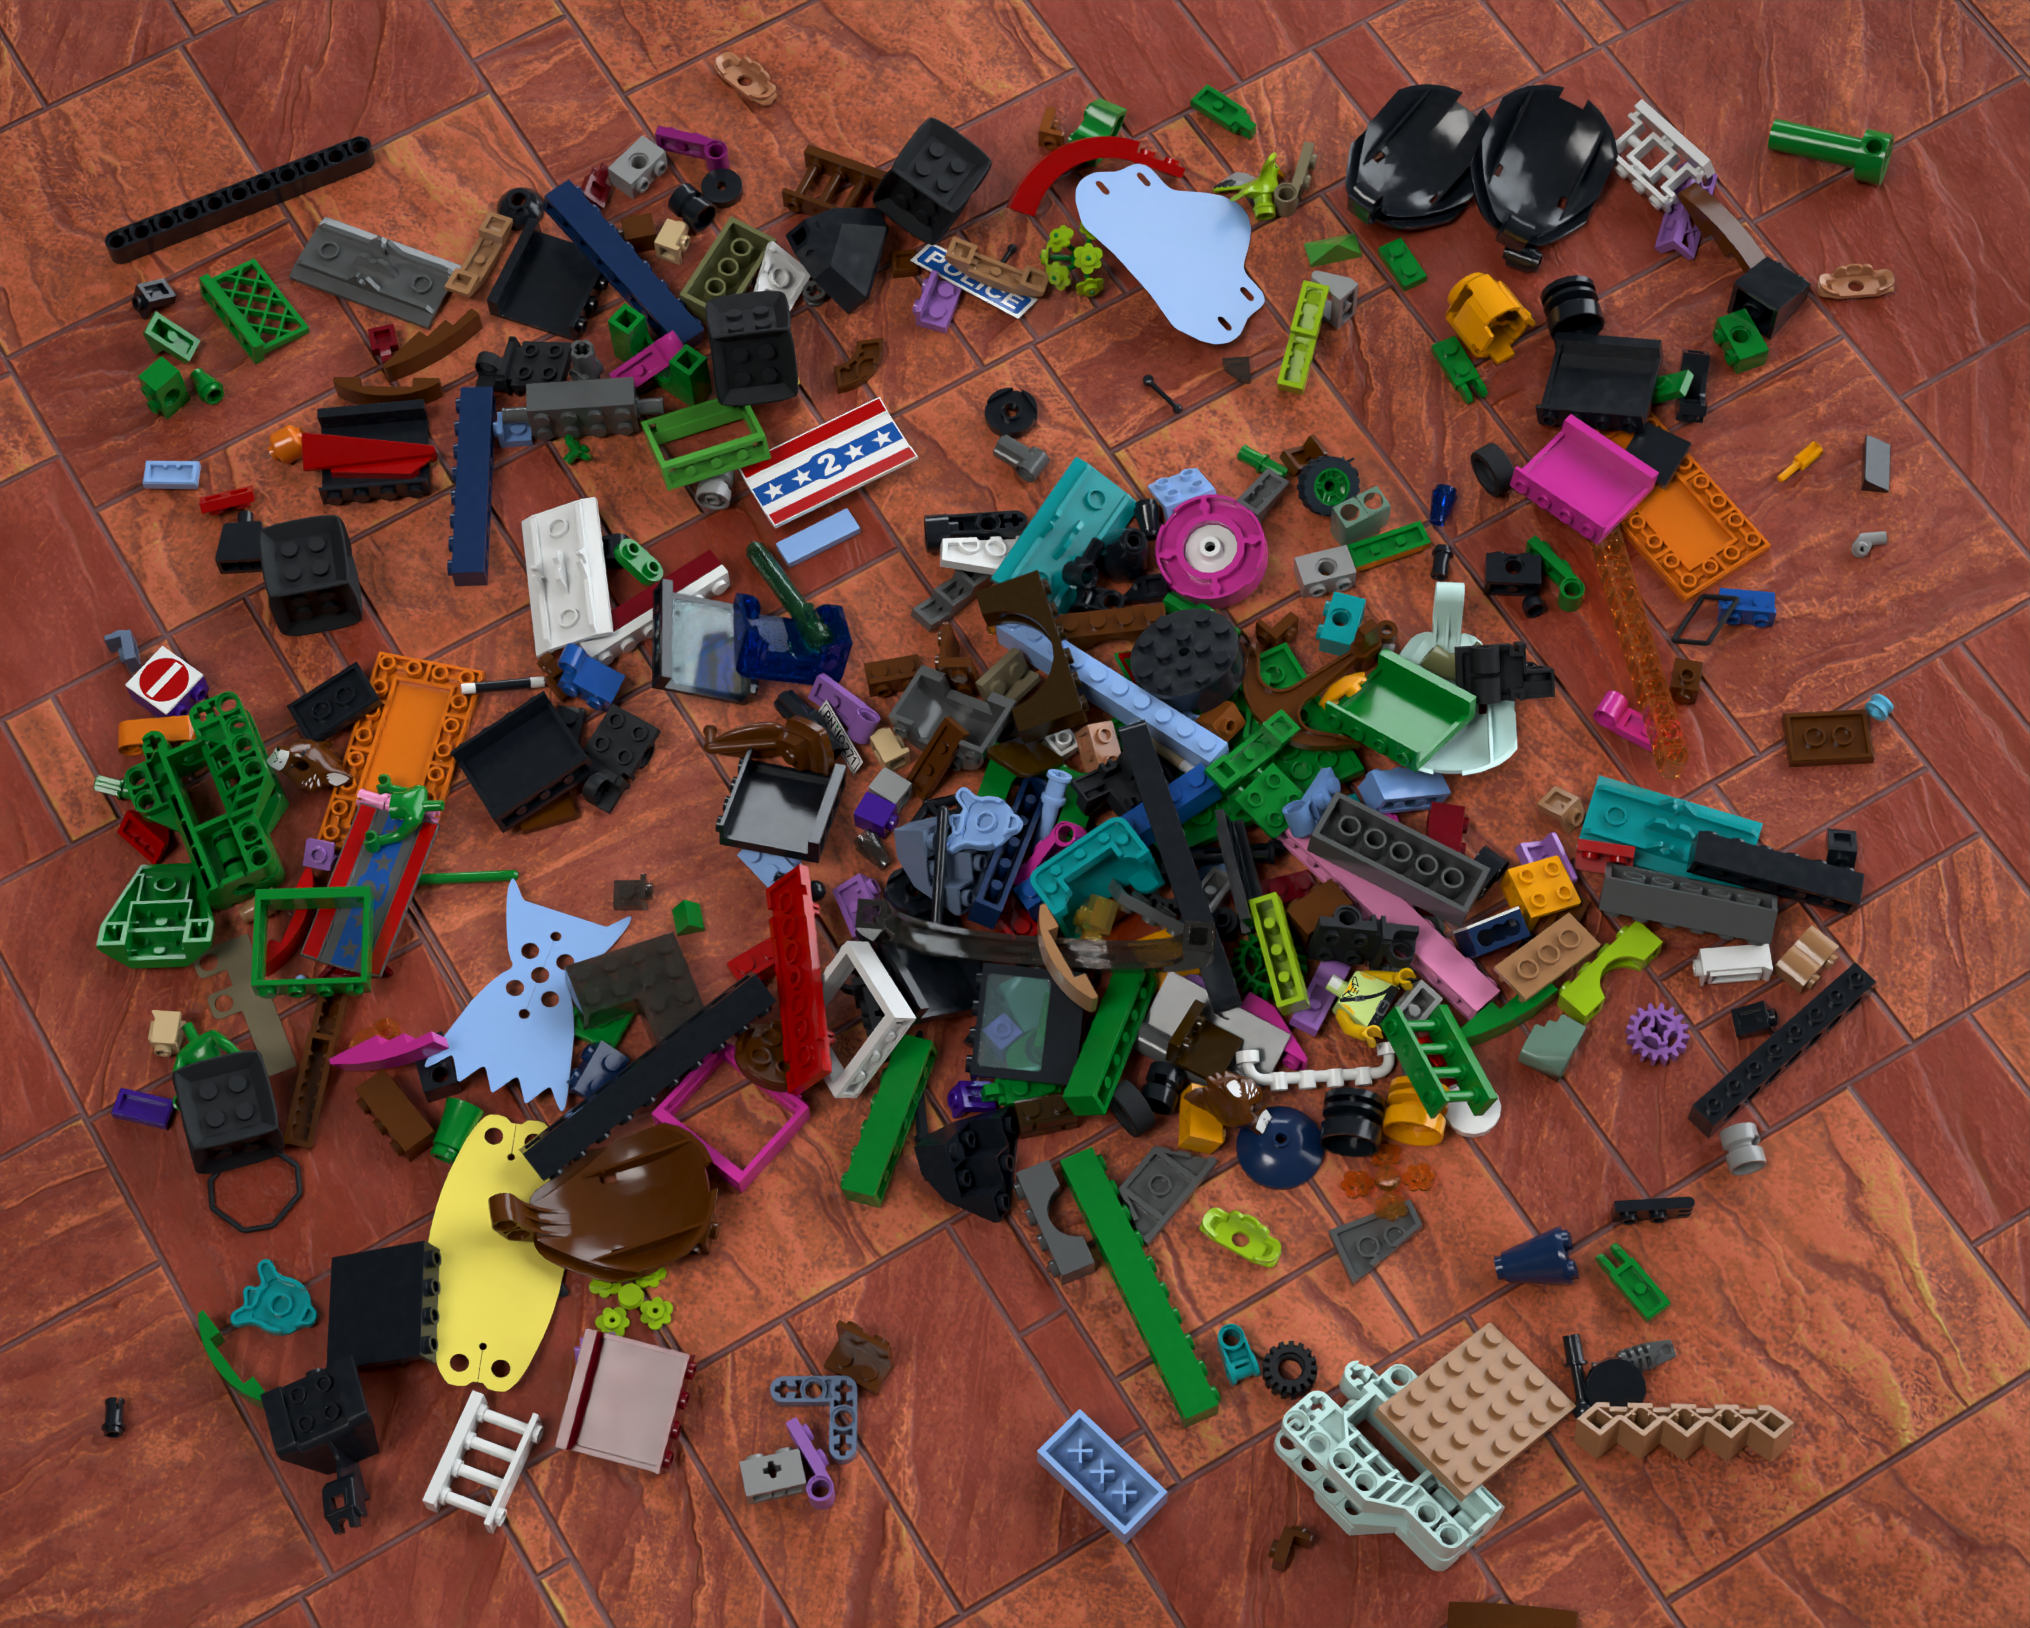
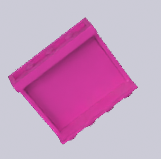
M1570 414L1564 420L1562 430L1522 469L1518 466L1514 469L1509 486L1598 545L1653 490L1659 472Z

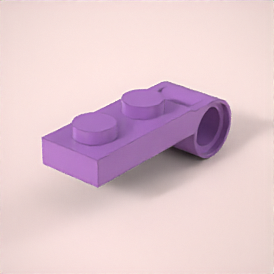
M825 673L818 675L808 698L820 707L827 699L839 721L849 728L847 731L849 738L859 744H869L870 736L874 734L880 722L879 714Z
M1334 960L1321 962L1306 990L1311 1008L1294 1013L1289 1024L1315 1037L1336 998V995L1325 989L1333 974L1345 981L1351 966Z
M795 1417L786 1422V1427L791 1439L813 1474V1477L810 1478L806 1486L809 1502L818 1510L828 1509L833 1505L836 1498L833 1482L825 1467L829 1465V1462L821 1448L815 1450L811 1441L814 1437L807 1424L801 1425ZM818 1487H826L829 1490L828 1494L821 1498L814 1496L813 1492Z

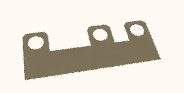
M244 934L208 948L193 963L198 976L201 978H207L225 970L228 971L233 986L215 992L208 997L211 1012L214 1018L222 1019L243 1011L256 1049L261 1052L268 1077L297 1066L273 1000L256 996L251 987L253 947L248 934ZM207 954H212L218 959L217 966L211 971H205L200 967L201 958ZM222 995H228L233 999L232 1008L226 1012H220L215 1008L216 999Z

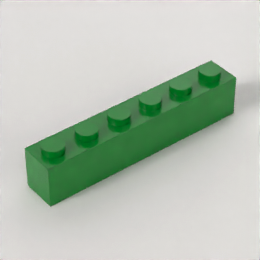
M1147 962L1117 963L1086 1041L1082 1046L1077 1063L1073 1068L1068 1085L1064 1090L1063 1099L1075 1116L1106 1114L1158 984V979Z
M904 1034L890 1053L888 1067L884 1068L881 1073V1085L878 1093H875L871 1099L869 1117L861 1125L859 1143L851 1151V1164L848 1171H845L841 1178L840 1186L847 1200L877 1208L881 1207L919 1101L938 1055L933 1041Z

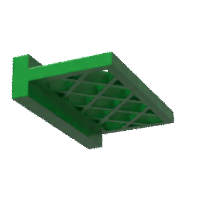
M254 258L212 278L209 274L199 277L200 295L254 364L264 361V354L310 333L307 324ZM251 269L257 274L256 279L242 277L243 273ZM225 281L235 283L233 290L221 288L219 284ZM239 284L253 286L252 292L237 291ZM257 288L269 289L271 291L270 296L257 295ZM234 299L249 300L247 307L236 306ZM253 301L266 303L265 311L252 309ZM271 305L282 306L285 309L284 313L269 312ZM248 316L261 317V324L249 323L247 321ZM266 320L281 321L279 328L265 326ZM285 322L297 324L299 327L293 331L283 329ZM262 333L276 335V338L265 344L261 336Z

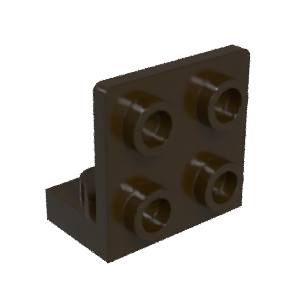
M1195 999L1168 1042L1165 1060L1206 1080V1077H1213V1074L1216 1072L1222 1075V1072L1227 1070L1236 1052L1242 1046L1243 1040L1207 1022V1017L1204 1016L1206 1004Z

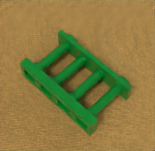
M1447 1004L1438 1005L1426 1020L1408 1021L1400 1007L1395 1006L1380 1023L1430 1119L1436 1118L1448 1103L1467 1102L1474 1116H1483L1498 1099ZM1428 1031L1434 1043L1419 1044L1413 1032ZM1426 1055H1442L1447 1063V1067H1432ZM1454 1078L1460 1090L1445 1091L1439 1079Z

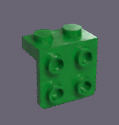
M1271 763L1265 770L1260 767L1249 778L1252 782L1249 786L1244 788L1241 785L1229 797L1232 802L1226 809L1233 816L1243 810L1270 838L1275 839L1288 827L1282 809L1293 801L1301 800L1304 793L1274 763Z

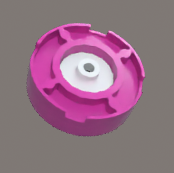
M1202 495L1181 503L1173 510L1174 513L1166 523L1161 525L1156 539V559L1167 585L1171 591L1194 604L1203 603L1212 609L1228 607L1242 601L1257 588L1268 564L1267 541L1257 517L1251 510L1236 502L1235 499L1224 495Z

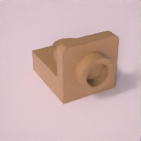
M1554 786L1537 803L1539 811L1560 821L1563 831L1568 834L1586 817L1580 798L1557 786Z

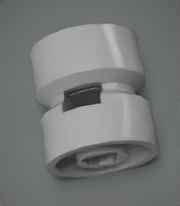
M735 470L699 481L695 495L696 502L710 510H723L730 505L732 494L730 488L734 483Z
M1754 1123L1735 1124L1723 1129L1719 1133L1723 1150L1729 1152L1725 1159L1731 1175L1742 1176L1763 1169L1767 1165L1763 1148L1758 1146L1760 1137Z

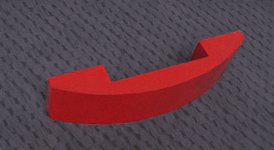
M306 866L296 888L317 887V880L312 868ZM297 909L281 942L269 940L266 950L265 976L269 977L274 974L297 952L311 928L316 909Z

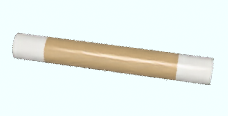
M1152 738L1156 753L1176 768L1187 773L1195 767Z

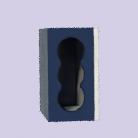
M1519 906L1453 931L1462 955L1470 959L1530 936Z

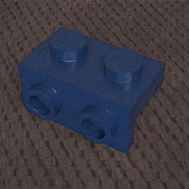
M602 1040L592 1045L588 1044L580 1055L582 1062L578 1069L574 1068L571 1071L570 1079L566 1082L569 1084L568 1094L575 1093L582 1099H585L623 1070L630 1059Z

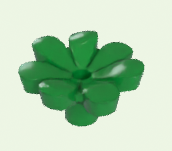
M570 434L565 436V444L569 450L563 458L565 462L572 465L577 458H582L588 462L593 459V456L588 453L590 451L588 446L585 444L580 446V442Z

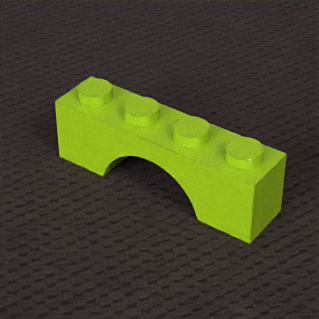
M1635 921L1630 927L1627 924L1623 926L1616 935L1617 939L1611 945L1606 943L1596 955L1598 958L1592 963L1586 962L1578 971V977L1573 982L1570 980L1566 981L1559 989L1558 994L1560 995L1557 1006L1573 1020L1585 1026L1602 1010L1605 996L1600 987V980L1605 974L1619 968H1629L1641 972L1660 953L1663 941L1641 922Z

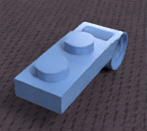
M1331 767L1320 770L1301 800L1293 801L1282 809L1293 837L1300 838L1311 834L1335 792H1341L1340 782L1335 777Z

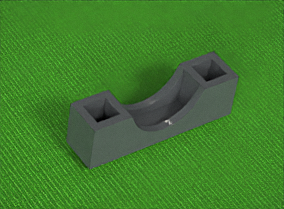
M1049 1160L1016 1172V1184H1013L1015 1194L1019 1201L1024 1199L1028 1208L1024 1210L1029 1225H1035L1039 1235L1036 1236V1240L1042 1252L1047 1251L1050 1261L1047 1264L1053 1278L1058 1277L1063 1286L1095 1273V1262L1084 1237L1069 1236L1058 1231L1048 1217L1051 1205L1060 1196V1184Z

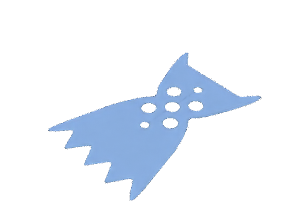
M511 879L507 893L506 921L508 951L513 963L512 967L491 981L469 1003L444 1036L447 1039L449 1049L428 1057L425 1067L434 1065L448 1056H453L457 1081L459 1082L479 1068L485 1067L491 1092H495L510 1080L518 1078L525 1103L530 1102L545 1089L551 1088L560 1111H564L569 1084L566 1082L570 1079L574 1041V1014L568 983L584 974L602 957L628 927L631 916L605 927L524 901L516 881ZM553 932L561 934L559 941H553L550 938ZM527 943L537 945L539 948L537 957L533 959L525 958L521 953L523 945ZM567 954L572 956L574 966L569 970L558 968L556 960L560 955ZM543 967L549 972L548 980L544 983L533 981L531 972L535 968ZM512 980L522 982L524 985L522 994L518 996L508 994L506 991L508 982ZM552 991L559 996V1002L556 1006L546 1007L542 1004L541 996L545 992ZM520 1010H528L530 1016L527 1019L520 1018Z

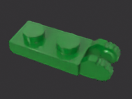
M1456 336L1431 345L1433 356L1454 390L1458 391L1466 404L1473 402L1472 393L1468 388L1470 385L1474 387L1479 397L1483 398L1488 395L1483 380L1480 378Z
M1617 1243L1612 1244L1609 1248L1612 1255L1621 1264L1617 1269L1605 1255L1600 1253L1595 1257L1602 1271L1609 1276L1610 1281L1646 1323L1670 1307V1300L1633 1257L1630 1258Z

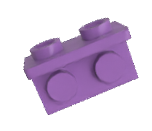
M932 270L929 278H925L923 281L921 298L915 300L912 313L915 314L917 326L946 334L963 294V289L951 282L938 279V271Z
M859 873L832 890L852 938L859 940L855 931L868 915L877 914L881 922L891 921L889 918L891 912L888 906L882 902L879 895L881 889L874 878H869Z

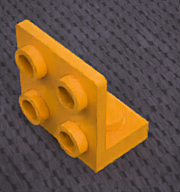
M1557 855L1508 869L1499 885L1510 909L1519 906L1529 932L1533 931L1540 917L1577 907L1581 903Z

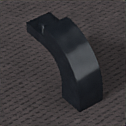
M1682 349L1679 372L1689 370L1694 376L1686 396L1676 399V420L1703 423V418L1706 417L1707 404L1705 396L1710 361L1708 351Z

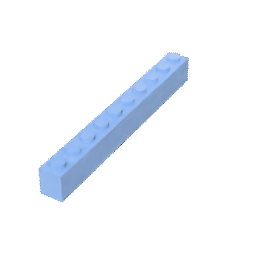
M1020 624L995 625L1000 645L1008 650L1013 647L1020 650L1027 662L1049 675L1053 663L1052 643L1042 633ZM1062 641L1064 648H1070L1075 662L1070 664L1072 672L1077 670L1082 687L1077 688L1079 695L1084 694L1088 701L1126 725L1145 719L1152 738L1195 767L1202 763L1207 768L1223 754H1229L1226 741L1152 696L1068 641Z

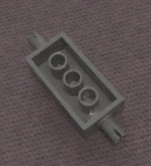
M634 377L526 384V407H502L504 425L527 422L530 425L533 440L540 439L543 441L551 440L552 438H565L567 434H570L573 438H578L582 436L603 437L613 434L630 435L632 433H640L641 415L664 414L663 397L639 399V396L637 397Z

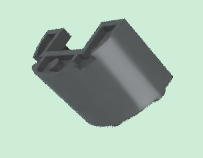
M921 665L888 717L894 726L893 731L898 736L908 740L922 752L945 717H952L970 735L966 741L961 740L959 742L960 751L949 768L954 771H960L961 769L974 770L983 765L987 758L988 748L995 746L1014 716L1011 708L1016 707L1017 703L1016 700L995 692L990 694L987 702L951 689L945 673Z

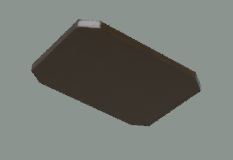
M1021 737L989 747L986 755L1021 778H1030L1047 772L1050 769L1061 767L1064 760L1063 757L1037 740L1024 744Z

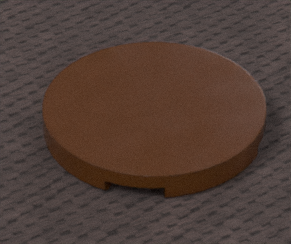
M772 1020L771 1023L751 1024L737 1038L734 1048V1059L741 1073L752 1083L767 1090L788 1092L786 1072L790 1070L789 1063L784 1062L781 1021Z

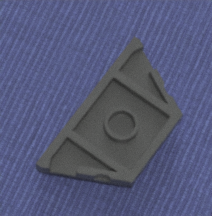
M1154 1146L1118 1188L1119 1196L1123 1204L1127 1206L1136 1230L1140 1232L1144 1245L1147 1248L1214 1169L1218 1161L1216 1158L1209 1156L1207 1159L1191 1156L1190 1152L1180 1150L1174 1152L1168 1148Z

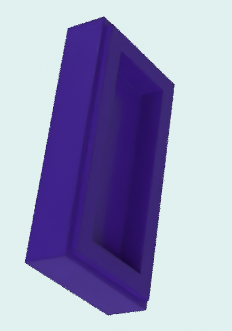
M120 1088L111 1115L113 1118L168 1130L176 1108L173 1106L172 1099Z

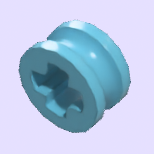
M1873 694L1871 701L1865 704L1867 713L1878 721L1886 720L1888 714L1894 709L1891 701L1881 694Z

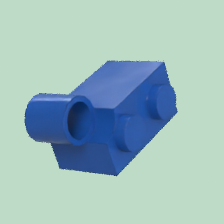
M568 643L565 646L557 662L558 667L564 671L557 686L566 695L578 697L586 701L587 705L592 709L606 712L616 696L625 675L587 656L583 648L572 643Z

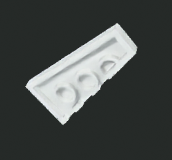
M771 241L767 244L754 292H783L787 297L789 310H791L811 276L800 262L774 241Z
M1001 536L990 537L989 540H978L977 537L943 538L940 545V567L993 575L1020 536H1016L1015 539L1002 540Z

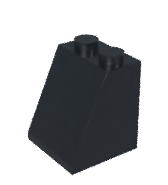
M1767 256L1734 282L1727 313L1730 314L1746 308L1759 333L1771 340L1807 299L1811 284L1804 277L1796 275L1785 268L1782 263L1774 261Z

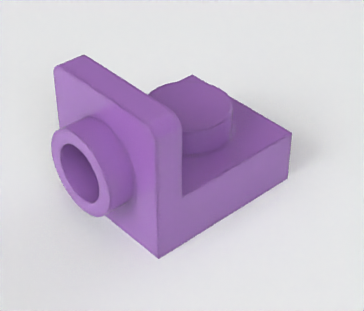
M314 838L307 839L303 866L327 871L333 870L339 857L338 854H334L335 843Z

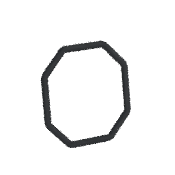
M275 1151L274 1153L295 1168L297 1193L272 1223L244 1228L216 1208L213 1182L221 1172L213 1173L207 1182L210 1210L241 1233L268 1230L276 1227L302 1195L300 1166L283 1152Z

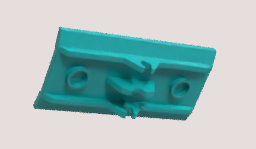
M1075 457L990 580L995 584H999L1038 570L1041 579L1047 578L1052 591V594L1047 595L1049 602H1055L1059 615L1066 614L1071 604L1075 602L1077 586L1068 585L1063 581L1062 570L1064 565L1068 561H1074L1077 556L1082 557L1092 538L1095 537L1101 540L1111 531L1124 529L1134 515L1133 510L1136 508V501L1090 464Z
M1599 775L1579 839L1635 846L1633 867L1744 889L1741 886L1686 872L1691 842L1698 831H1713L1722 837L1730 839L1739 838L1746 843L1757 845L1763 823Z

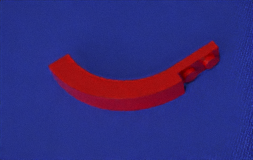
M1116 136L1082 138L1055 148L1035 162L1016 185L1006 208L1035 217L1039 203L1051 184L1072 167L1093 159H1122L1135 164L1146 165L1152 170L1176 178L1183 177L1185 168L1179 166L1180 161L1165 157L1164 161L1154 158L1155 152L1141 148L1140 152H1137L1140 141Z

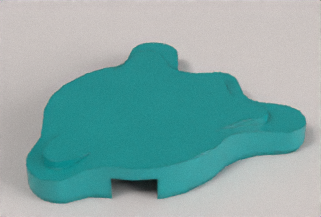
M264 1259L257 1265L261 1284L258 1287L247 1286L244 1288V1304L230 1316V1321L236 1328L255 1326L275 1336H285L302 1328L313 1327L319 1317L317 1311L312 1306L311 1297L306 1287L301 1282L278 1273L274 1264L269 1259Z

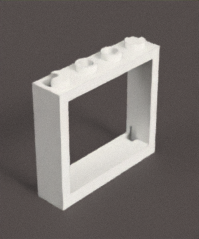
M846 941L821 976L825 1008L854 968H856L885 1014L845 1070L831 1047H829L832 1072L823 1079L835 1098H857L916 1020L914 1013L869 942Z

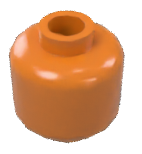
M289 424L270 435L271 445L267 448L275 461L280 459L283 463L290 464L302 457V433L304 431L301 427Z

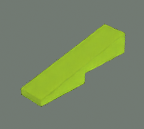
M1306 280L1303 281L1277 381V389L1300 395L1304 394L1330 286Z

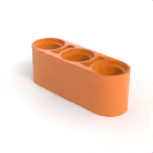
M189 715L126 720L118 725V752L125 756L144 755L142 738L150 731L161 732L173 748L180 746L184 742L196 739Z

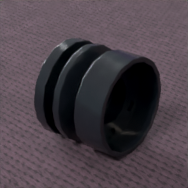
M1581 275L1566 276L1553 281L1542 290L1540 298L1547 317L1546 321L1552 340H1554L1556 332L1598 335L1601 332L1605 321L1592 279Z
M1352 1087L1336 1088L1326 1092L1322 1115L1325 1120L1321 1122L1319 1145L1330 1153L1346 1157H1368L1377 1154L1380 1150L1382 1129L1379 1125L1383 1123L1385 1100L1374 1092Z

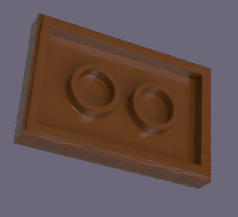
M1867 709L1783 713L1782 724L1789 767L1873 763L1874 753Z

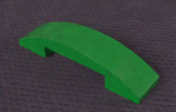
M1280 709L1266 720L1256 733L1228 755L1223 754L1204 769L1203 772L1224 792L1243 781L1265 764L1301 728Z
M204 1310L198 1313L199 1331L210 1360L222 1378L237 1394L253 1405L264 1409L260 1395L265 1393V1391L254 1377L245 1383L239 1379L217 1349V1347L226 1342Z

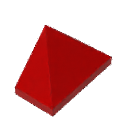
M127 810L117 833L152 864H159L169 844V828L155 822H147L139 812Z

